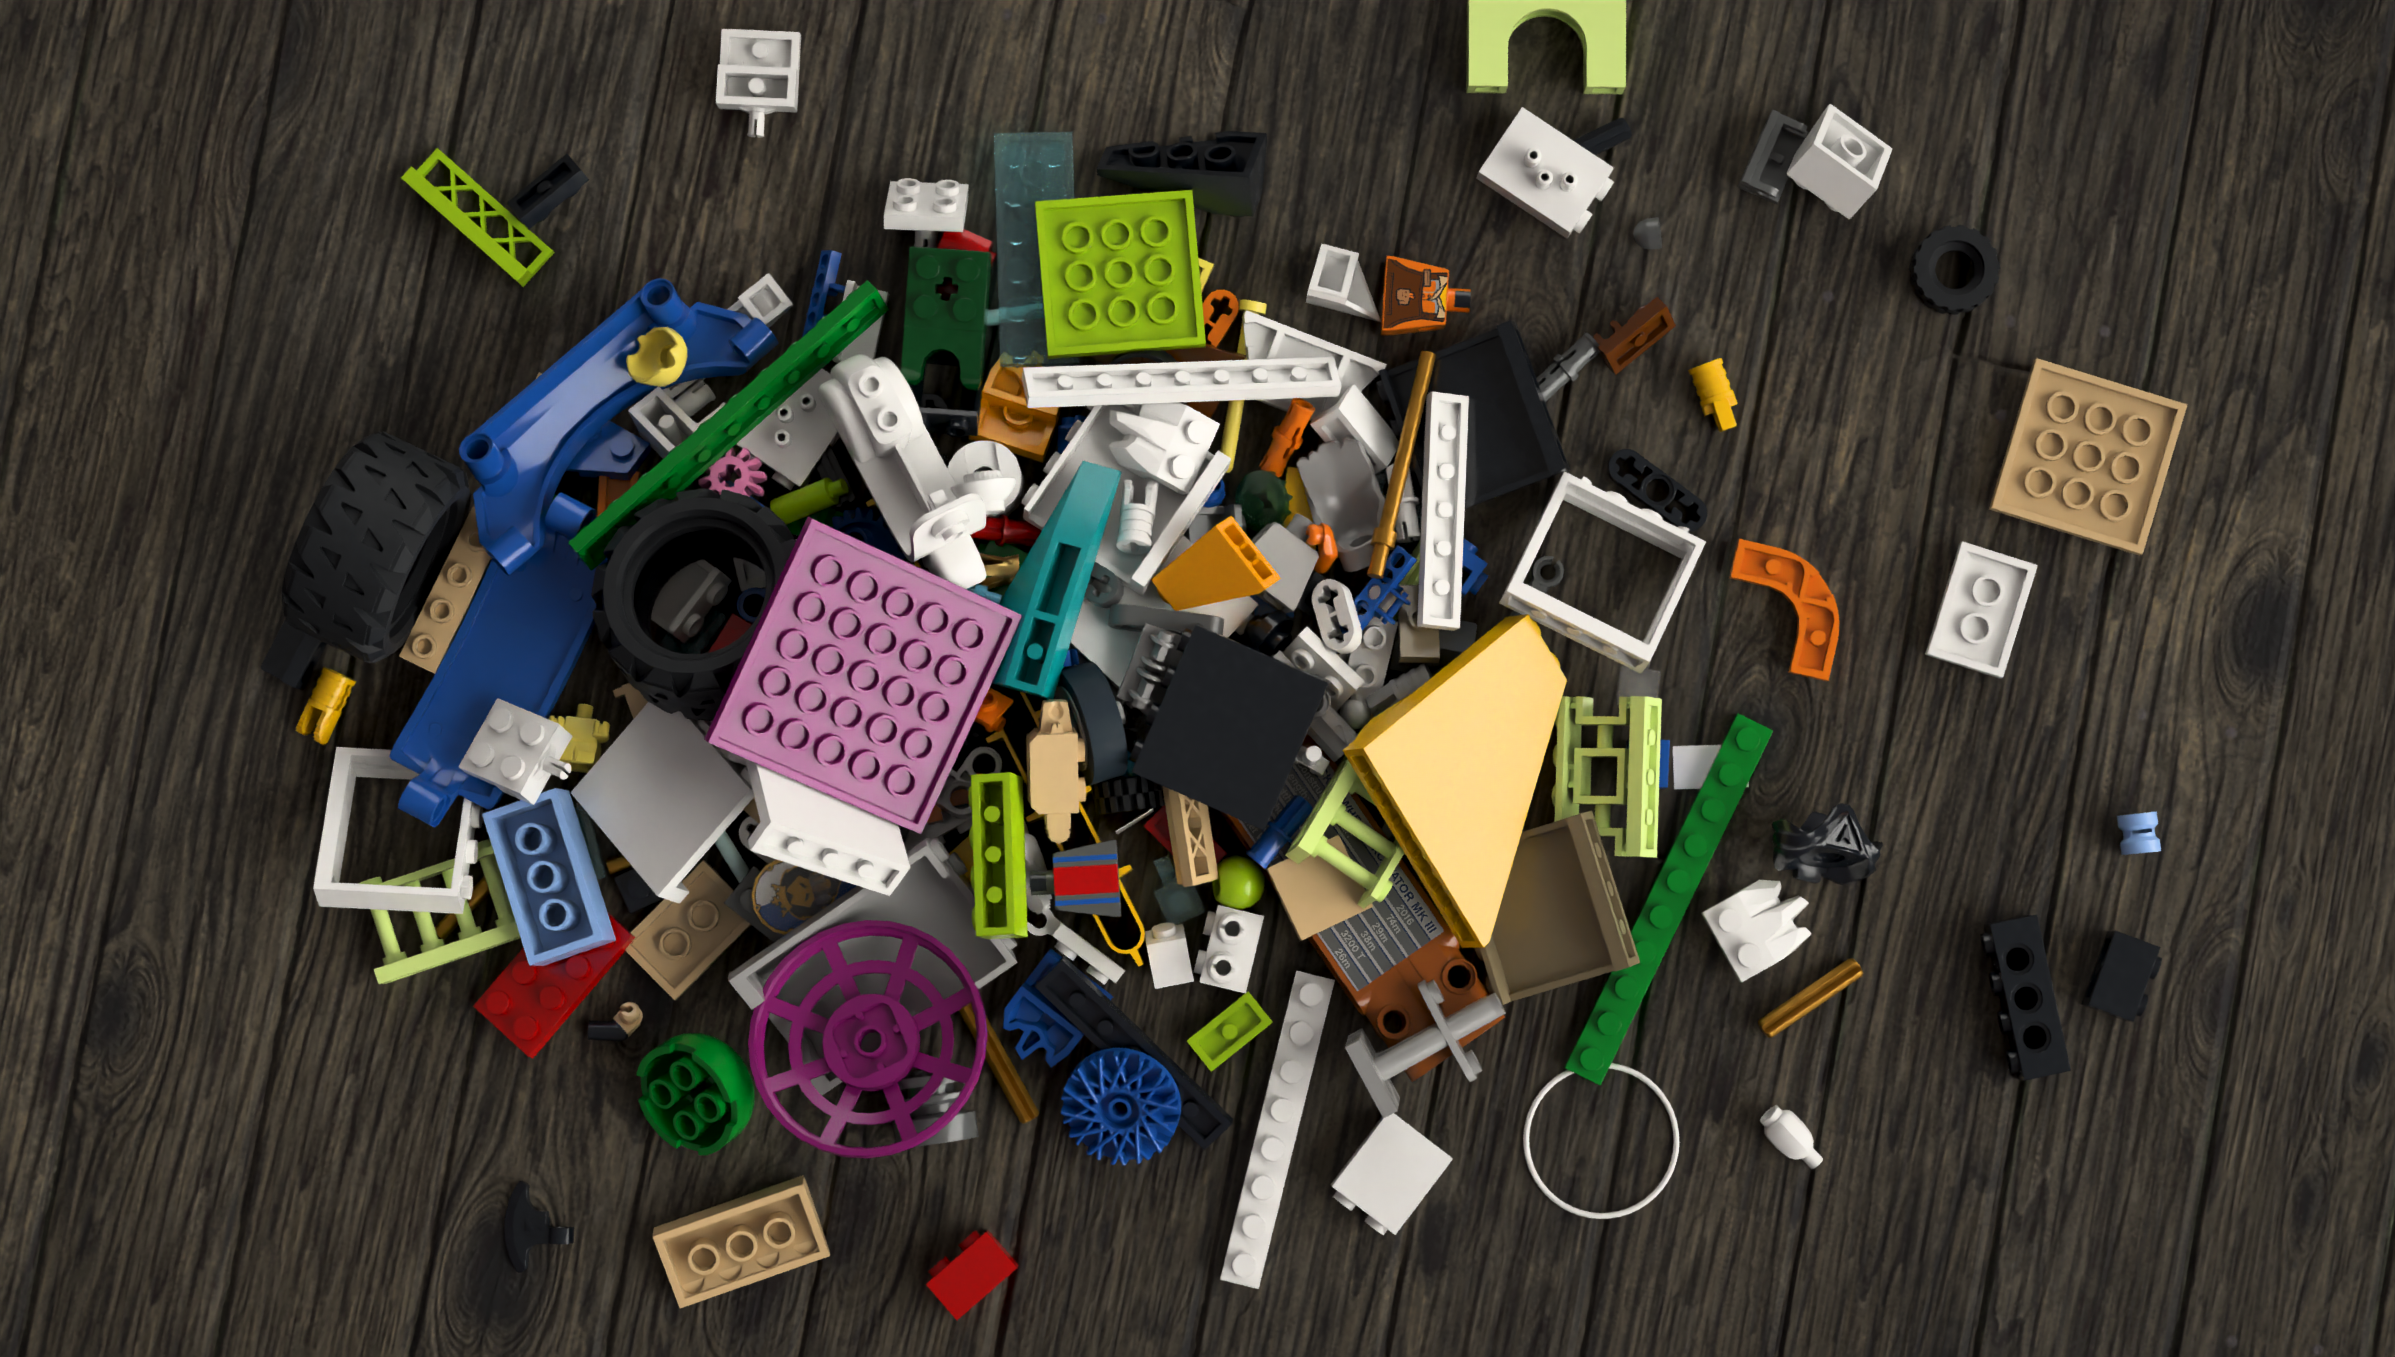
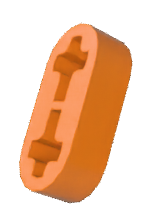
M1227 290L1211 292L1202 304L1204 327L1207 325L1211 328L1207 341L1215 346V348H1218L1239 313V303L1236 296ZM1224 298L1229 300L1228 308L1232 313L1229 316L1226 314L1220 315L1216 323L1210 321L1215 311L1211 303L1213 301L1220 303Z

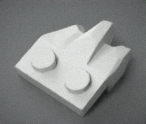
M1179 402L1132 404L1135 407L1133 414L1110 410L1109 424L1125 435L1122 441L1112 442L1109 445V449L1117 463L1143 479L1150 477L1181 495L1189 494L1220 424Z
M1758 880L1701 913L1739 982H1743L1781 961L1794 952L1812 934L1806 927H1796L1793 923V919L1809 903L1799 895L1780 902L1778 898L1782 888L1780 881Z

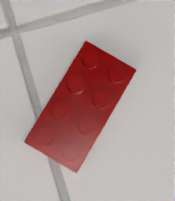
M608 912L616 938L614 942L545 966H529L523 947L473 1007L528 1057L534 1058L622 956L625 949L635 939V936Z

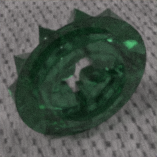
M1265 470L1250 472L1240 481L1237 487L1235 504L1241 505L1246 526L1255 532H1259L1266 525L1273 522L1284 526L1286 517L1292 513L1289 510V501L1293 496L1287 493L1285 488L1287 481L1279 479L1276 476V472ZM1267 494V499L1272 502L1273 507L1263 509L1264 503L1255 495Z

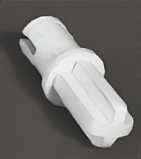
M1394 464L1388 466L1386 469L1388 484L1390 482ZM1410 468L1395 525L1396 539L1399 543L1411 542L1410 538L1412 537L1414 541L1421 539L1416 510L1419 499L1414 497Z

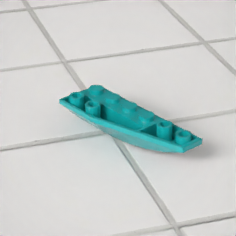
M1082 461L1000 601V605L1021 614L1022 618L992 684L1047 700L1054 699L1122 474L1121 471Z

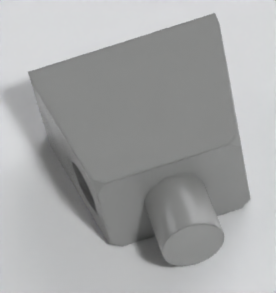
M1295 514L1287 528L1273 522L1262 528L1251 540L1281 578L1260 594L1255 595L1276 610H1282L1284 613L1293 612L1297 607L1319 558L1318 552L1305 543L1309 537L1306 535V529L1314 523L1300 514Z

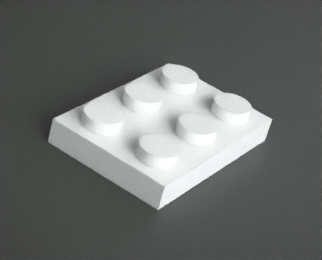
M1963 541L1960 542L1925 655L2000 679L2003 678L2038 565Z

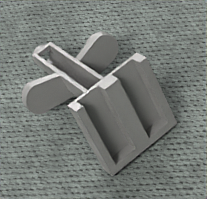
M1423 980L1417 985L1436 1023L1378 1053L1375 1052L1363 1028L1348 1035L1345 1049L1383 1118L1397 1112L1400 1096L1390 1078L1447 1046L1450 1047L1469 1082L1477 1079L1476 1074L1483 1071L1474 1052L1470 1050L1465 1053L1458 1040L1506 1014L1495 992L1445 1017L1439 1006L1445 1000L1438 985L1434 980L1428 983L1426 980Z

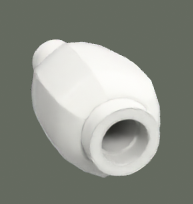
M1775 1105L1764 1113L1760 1119V1122L1764 1125V1134L1781 1153L1795 1160L1802 1159L1811 1169L1820 1165L1823 1158L1813 1148L1814 1140L1811 1132L1792 1111L1781 1110Z

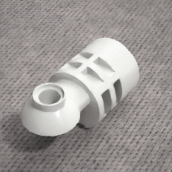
M975 441L960 448L949 462L947 469L956 484L951 487L952 493L957 499L968 494H978L985 503L986 517L999 518L1001 514L1008 517L1020 505L1024 496L1025 480L1017 458L1007 447L993 441Z

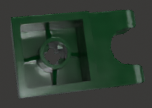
M910 246L901 373L910 386H915L921 382L927 359L935 352L948 351L959 359L962 385L968 390H979L981 387L992 260L990 252ZM952 280V285L958 286V293L951 294L950 300L945 301L943 300V295L938 294L939 286H944L945 281Z

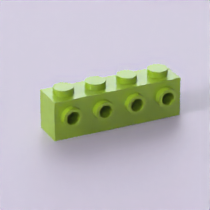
M1011 772L971 775L968 801L972 810V826L970 827L969 840L973 850L974 862L970 874L975 896V906L972 909L973 928L976 931L977 937L985 939L1028 937L1023 777Z

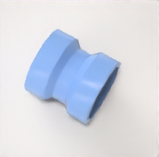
M2157 812L2117 816L2118 828L2123 831V840L2120 843L2121 855L2161 851L2160 839L2155 836V827L2158 824Z

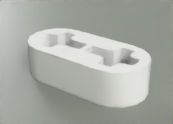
M1323 580L1317 584L1312 593V604L1322 639L1326 646L1338 653H1351L1358 648L1362 640V629L1352 594L1348 587L1336 580ZM1331 591H1334L1338 594V596H1336L1333 599L1335 609L1332 606L1326 604V601H1328L1331 598ZM1339 624L1348 629V632L1343 635V642L1336 639L1341 634Z

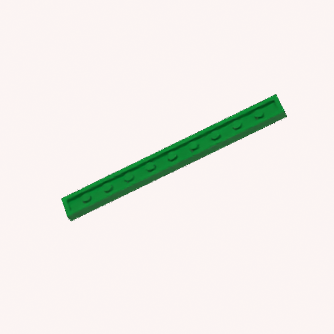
M867 280L857 290L852 291L831 313L822 317L815 327L799 341L790 345L783 355L769 367L763 369L750 384L738 394L732 396L727 404L710 419L701 423L693 434L679 446L674 447L653 469L643 474L637 483L620 498L612 501L607 509L589 525L584 526L568 542L581 561L591 571L606 559L603 551L621 526L635 525L637 523L633 516L636 512L661 498L673 500L677 496V492H682L884 315L889 309L878 290Z
M1737 713L1631 928V935L1640 963L1629 968L1610 972L1564 1066L1565 1069L1601 1086L1773 730Z

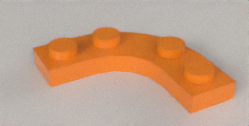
M1738 539L1729 578L1765 586L1781 593L1792 604L1796 614L1797 636L1788 673L1826 682L1829 681L1839 636V614L1834 595L1831 594L1827 584L1817 569L1800 556L1781 548Z

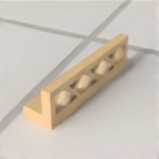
M1162 786L1177 884L1189 887L1219 879L1208 806Z

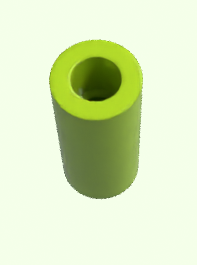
M824 478L771 500L770 509L787 525L838 504L839 496L848 493V486L843 478L834 482L830 478Z

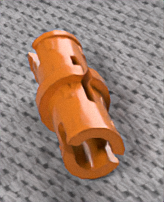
M1293 398L1280 426H1275L1271 434L1273 438L1271 445L1259 465L1265 473L1274 477H1282L1294 450L1300 448L1303 442L1301 437L1303 431L1315 411L1313 405L1301 398Z

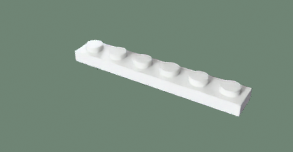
M1430 392L1426 396L1417 627L1451 631L1460 628L1469 396Z

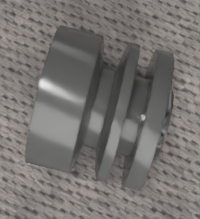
M922 1070L910 1071L905 1078L898 1082L900 1090L906 1089L907 1097L904 1098L905 1102L919 1093L933 1074ZM944 1078L931 1098L917 1110L910 1113L917 1133L933 1124L956 1100L961 1090L954 1091L953 1082L956 1081ZM961 1109L953 1120L937 1134L915 1147L979 1137L976 1112L974 1110ZM894 1121L892 1124L896 1143L902 1141Z

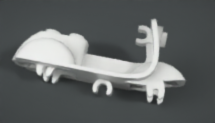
M857 354L839 362L830 372L832 379L820 385L818 389L819 397L900 549L911 563L922 558L924 567L928 568L930 573L965 589L981 583L987 576L979 551L970 535L984 529L986 526L985 503L978 494H968L957 499L952 493L951 487L956 484L923 424L919 406L905 377L898 367L886 357H879L873 360L869 356Z

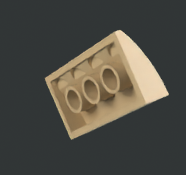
M804 1175L654 1227L653 1239L679 1308L830 1256L823 1229Z

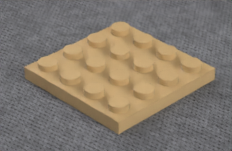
M2036 358L2031 367L1989 510L2132 554L2142 555L2188 404Z

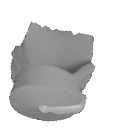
M1346 439L1342 443L1338 440L1318 445L1316 452L1311 451L1308 457L1299 458L1296 465L1304 485L1313 523L1320 525L1322 522L1332 528L1338 557L1343 569L1347 572L1358 571L1370 565L1374 548L1370 543L1374 528L1379 527L1385 499L1380 491L1371 460L1360 441Z

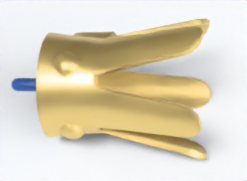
M979 553L986 570V575L992 576L985 578L979 584L988 586V589L1010 585L1020 569L1019 556L999 557Z

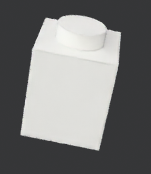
M1161 923L1152 927V930L1145 931L1146 946L1155 989L1194 982L1183 924Z

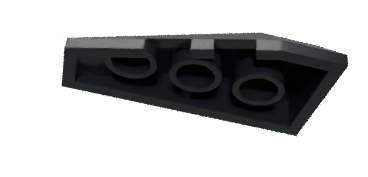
M1225 131L1215 133V140L1193 142L1192 136L1179 137V143L1159 147L1154 141L1109 146L1105 148L1097 166V175L1149 193L1192 190L1194 208L1218 215L1253 217L1262 195L1267 133Z

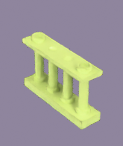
M1344 756L1285 856L1297 864L1309 856L1313 858L1319 856L1366 888L1357 904L1364 909L1374 901L1382 902L1393 886V882L1389 878L1404 852L1396 839L1392 843L1345 811L1347 806L1342 804L1348 792L1350 794L1356 792L1373 805L1375 804L1347 757ZM1329 824L1332 826L1338 824L1385 857L1375 875L1327 843L1328 838L1323 834Z
M490 839L478 842L477 862L480 861L498 916V920H495L497 928L482 932L480 926L476 927L468 900L465 899L463 914H455L461 932L457 933L459 941L445 945L443 939H438L430 912L413 911L423 945L420 946L422 953L407 958L405 951L401 952L388 911L370 909L386 956L382 959L384 966L374 969L378 984H387L521 938ZM455 858L382 882L381 876L358 884L421 887L420 881L442 874L446 888L451 889Z

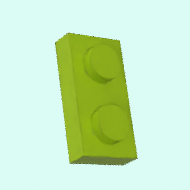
M1248 991L1190 1037L1187 1042L1212 1072L1273 1023V1021Z

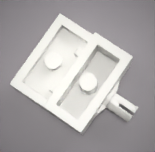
M722 29L716 104L719 109L741 110L748 113L749 125L747 136L755 137V132L758 138L764 137L765 114L773 112L797 113L801 49L800 32Z
M497 698L462 759L459 768L471 776L497 786L506 794L534 805L551 774L564 780L568 778L565 772L571 773V765L560 761V758L569 744L572 735L554 721Z

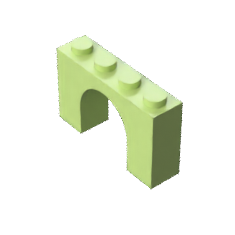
M1467 0L1466 93H1506L1508 87V41L1511 34L1525 21L1545 16L1567 23L1577 33L1583 47V94H1623L1626 88V0Z

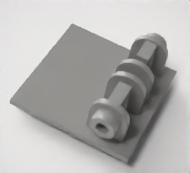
M1145 623L1117 698L1132 702V706L1141 710L1151 709L1154 701L1161 704L1167 689L1161 687L1165 674L1170 665L1178 666L1183 655L1182 652L1177 650L1182 635Z

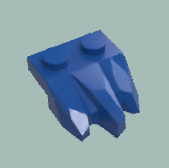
M1053 949L1046 953L1004 1008L1003 1029L1008 1031L1017 1028L1024 1031L1015 1047L1022 1060L1037 1048L1044 1047L1047 1051L1045 1060L1050 1067H1053L1068 1056L1084 1036L1066 1016L1035 988L1036 982L1062 958ZM1086 976L1110 1000L1113 998L1110 993Z

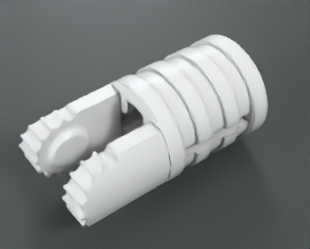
M1133 480L1123 481L1119 519L1120 527L1118 529L1119 536L1116 540V547L1122 552L1146 554L1152 548V530L1154 527L1153 521L1156 514L1159 485L1156 481H1148L1145 488V505L1133 503L1135 496Z

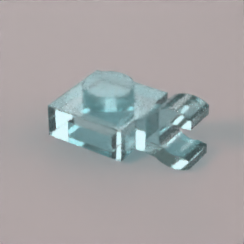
M1168 855L1153 861L1164 884V887L1155 890L1154 893L1167 923L1177 925L1206 912L1195 886L1183 887V884H1177L1176 872Z

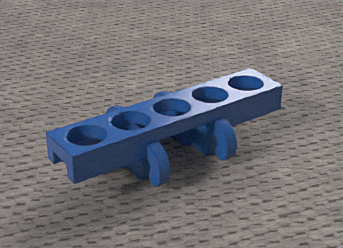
M833 250L821 251L802 337L815 327L822 317L827 316V314L823 313L827 296H837L838 293L845 292L846 286L835 284L842 253Z
M1399 545L1387 558L1382 578L1387 584H1383L1381 579L1372 578L1362 592L1354 598L1362 631L1374 616L1379 619L1383 617L1381 622L1385 625L1387 622L1395 625L1394 615L1403 604H1411L1407 599L1409 594L1405 591L1401 594L1403 588L1399 583L1413 567L1417 559ZM1404 555V565L1400 568H1395L1396 563ZM1390 571L1393 573V578L1387 576ZM1373 586H1379L1381 590L1377 599L1369 597V591ZM1391 592L1397 599L1388 611L1385 612L1378 606L1386 595ZM1362 607L1367 610L1363 615L1358 614ZM1339 624L1340 630L1343 634L1348 632L1346 628L1342 627Z

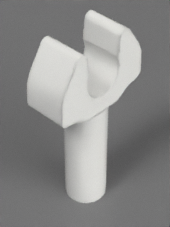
M1301 746L1294 763H1300L1308 767L1311 773L1322 776L1330 761L1322 757V751L1319 747L1311 746L1306 748Z

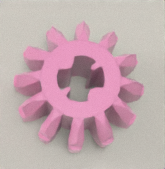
M732 447L725 453V457H721L705 471L708 476L700 478L698 483L702 488H708L720 495L722 490H729L749 497L752 494L762 497L765 491L756 484L766 481L767 475L765 472L757 471L761 467L762 462L758 457L749 459L750 451L747 448H742L736 456L735 450ZM736 472L740 478L735 480L733 487H729L726 481L731 479V473Z

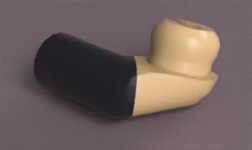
M626 1002L620 1006V1011L611 1021L589 1020L588 1040L625 1041L640 1026L643 1018L641 1009L634 1002Z

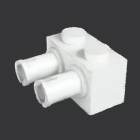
M699 379L695 385L675 400L670 398L660 387H657L631 407L628 412L639 435L649 442L650 446L664 459L674 447L679 446L697 430L701 423L710 419L726 403H721L717 409L699 423L693 421L690 418L716 399L709 386L702 379Z
M1218 905L1216 913L1208 911L1203 934L1209 935L1210 940L1207 951L1199 950L1193 972L1201 974L1200 983L1246 994L1264 916Z

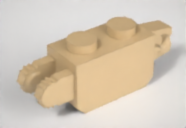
M1049 699L1042 700L1039 728H1034L1026 736L1027 800L1031 808L1038 814H1044V824L1046 825L1044 828L1046 829L1045 833L1048 834L1047 837L1050 838L1051 842L1053 841L1060 845V843L1068 841L1067 839L1070 837L1071 813H1079V802L1086 801L1085 778H1078V762H1085V741L1083 738H1078V733L1072 727L1067 700Z

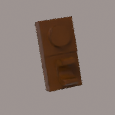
M1656 297L1647 305L1640 307L1623 327L1617 321L1612 320L1609 324L1614 334L1608 339H1603L1598 333L1593 337L1599 344L1598 349L1607 367L1616 375L1676 325L1667 305Z

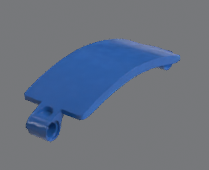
M561 492L555 497L547 511L544 522L546 526L545 543L539 551L509 576L491 560L451 646L390 752V758L393 761L420 774L413 778L403 791L398 803L399 810L432 827H436L458 795L488 810L495 809L505 793L497 786L465 773L459 768V765L497 698L546 719L550 716L595 625L592 611L596 608V603L591 593L596 568L591 571L581 561L568 542L584 526L589 525L597 518V510ZM607 558L604 561H602L599 565L606 563Z

